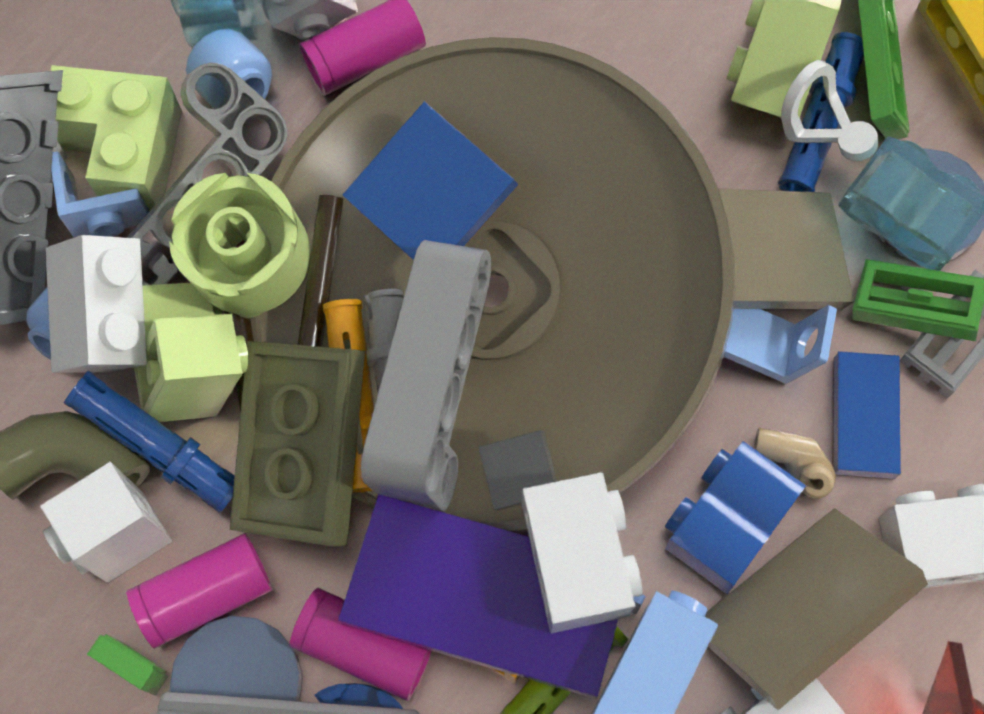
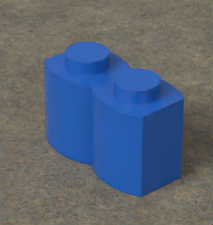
M742 441L732 455L723 448L720 450L701 477L710 486L696 503L686 496L665 525V528L673 533L665 549L726 594L736 584L806 487L801 481L744 441Z

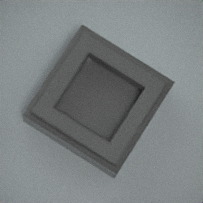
M542 430L479 447L494 510L499 511L522 505V490L525 488L557 482L545 432Z

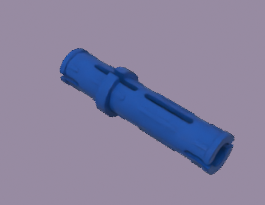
M840 32L833 36L832 45L825 62L833 66L836 72V90L845 109V107H849L853 103L857 89L854 82L864 58V50L861 36L849 32ZM821 76L812 82L809 90L812 98L802 121L803 128L837 129L839 125L828 102L823 77ZM794 142L783 174L778 180L780 190L815 192V186L832 142Z
M87 371L65 399L64 404L85 416L104 432L163 472L160 478L171 485L173 481L177 482L201 498L202 501L214 508L219 514L233 498L235 475L198 449L201 445L191 437L186 441L175 432L173 433L133 402L107 386L106 383L97 378L92 372Z

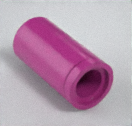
M388 0L299 43V49L320 92L326 96L403 56L426 46V39L421 24L408 0Z
M244 533L127 590L126 594L131 611L149 645L155 649L273 589L251 540Z
M317 587L310 594L297 618L289 646L409 701L421 680L432 651L340 624L338 618L345 599Z

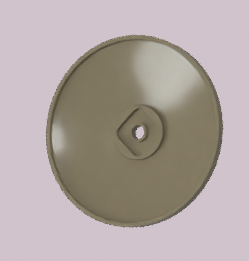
M489 37L466 39L431 46L403 56L371 72L347 88L328 104L303 130L282 159L271 182L285 194L305 227L310 241V250L313 241L319 195H333L344 199L329 302L340 299H359L362 301V318L367 350L371 346L363 296L368 295L369 292L381 289H399L405 295L414 260L342 194L420 105L425 101L518 183V186L465 245L466 247L485 249L490 252V276L498 275L505 277L509 290L506 299L501 304L495 307H483L449 446L458 458V476L455 491L446 510L430 508L510 532L527 530L522 505L499 511L494 510L479 447L542 430L545 432L557 482L603 472L607 492L618 490L621 493L650 471L678 442L696 417L713 386L725 354L733 320L736 290L735 256L730 226L719 189L703 155L674 115L641 84L607 63L588 54L557 44L525 38ZM308 272L300 287L288 300L276 308L263 312L257 317L250 318L255 342L297 345ZM325 325L322 347L329 348L327 325ZM346 340L344 342L345 349H351L350 340ZM370 367V376L375 407L378 393L376 380L374 376V369ZM360 420L357 434L358 454L363 453ZM374 491L352 493L353 498L374 509L378 497Z

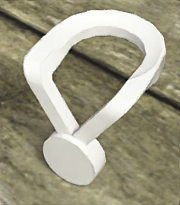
M821 60L809 63L792 82L783 102L781 119L786 138L800 143L838 142L840 152L845 158L852 161L868 159L878 148V135L875 128L870 123L863 121L850 122L837 94L836 72L833 66ZM821 76L823 77L828 102L840 129H805L798 117L799 104L805 91L814 80Z

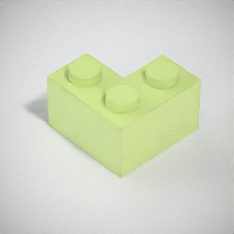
M753 0L745 25L755 28L749 49L737 47L726 80L737 83L731 101L781 117L783 102L792 82L809 63L821 60L837 18L841 0ZM812 83L807 88L800 101L798 108V117H800L802 109L804 107Z
M52 65L50 71L63 70L61 92H58L55 120L59 122L57 141L63 150L91 153L85 178L97 196L138 189L148 209L151 210L165 194L182 113L168 78Z
M191 283L144 285L143 304L147 365L134 367L141 409L158 420V422L216 417L228 396L232 395L236 383L241 375L247 371L248 367L247 345L242 335L236 336L232 314H223L221 309L208 302Z

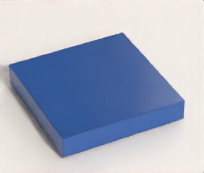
M424 101L342 195L414 260L417 249L424 240L465 246L518 186V183Z

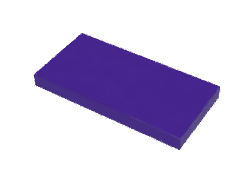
M378 494L338 621L346 626L597 699L618 619L550 633L528 536Z

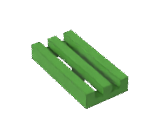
M865 259L853 306V320L976 342L984 305V278ZM874 281L916 289L902 291L872 285ZM929 291L970 297L971 302L933 296V293Z

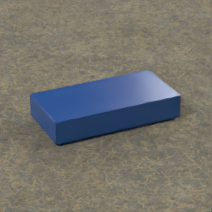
M838 351L835 355L833 469L836 475L896 479L901 474L899 355Z

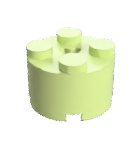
M226 173L211 175L192 186L182 196L174 209L171 219L174 224L172 243L169 241L171 256L179 271L215 307L229 313L238 314L244 318L257 317L263 312L284 303L302 284L308 272L311 254L308 234L285 194L267 178L247 173L248 176H228ZM243 240L245 241V243L242 246L236 248V245L238 243H240Z

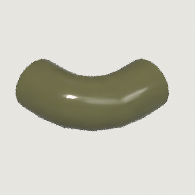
M62 411L30 415L0 431V489L12 500L38 480L54 473L63 472L70 474L80 481L111 462L139 487L150 472V466L143 457L104 432L85 416L73 412Z

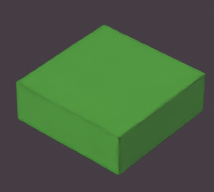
M100 634L87 653L88 656L138 689L155 696L168 678L166 670L108 634H105V636Z

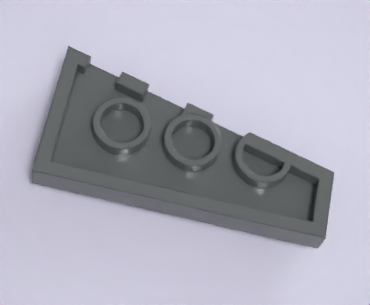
M63 70L0 76V325L26 321L28 308L45 288V248L48 247V240L45 237L48 207L51 208L53 183H50L53 147H57L59 122L55 120L58 92H61Z

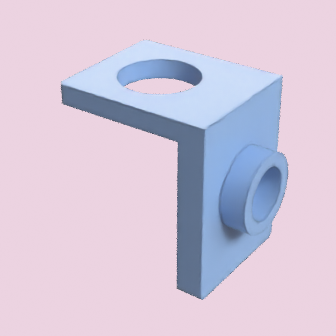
M53 152L51 172L58 216L73 237L80 235L117 236L125 228L137 226L150 211L138 189H130L78 201L73 173L59 152Z
M827 305L796 324L762 309H734L724 357L787 384L828 361L837 308ZM818 328L816 342L812 350L804 357L806 343L811 334Z

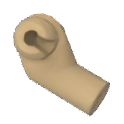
M758 428L753 448L769 460L783 463L789 474L806 485L802 491L803 494L813 499H821L831 493L836 482V474L832 464L816 440L810 437Z

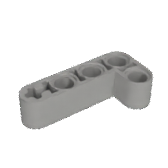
M211 62L200 65L186 75L181 84L180 96L184 107L215 136L127 236V238L140 239L141 259L154 247L142 240L149 230L161 244L170 248L169 241L172 243V239L164 232L162 226L163 217L170 208L178 204L182 196L192 186L202 180L206 165L211 161L220 160L228 165L233 176H248L247 173L260 175L282 150L287 141L288 130L281 114L234 71L223 64ZM201 76H214L224 85L226 92L225 100L219 108H206L196 99L195 84ZM250 116H259L266 121L270 128V140L260 150L249 147L243 140L242 126ZM158 251L148 265L154 274L148 281L142 278V286L167 284L179 270L172 256L167 260L164 254Z
M428 240L422 241L417 249L361 460L362 480L377 495L380 494L439 510H446L449 507L458 476V458L449 446L489 287L491 256L488 250Z

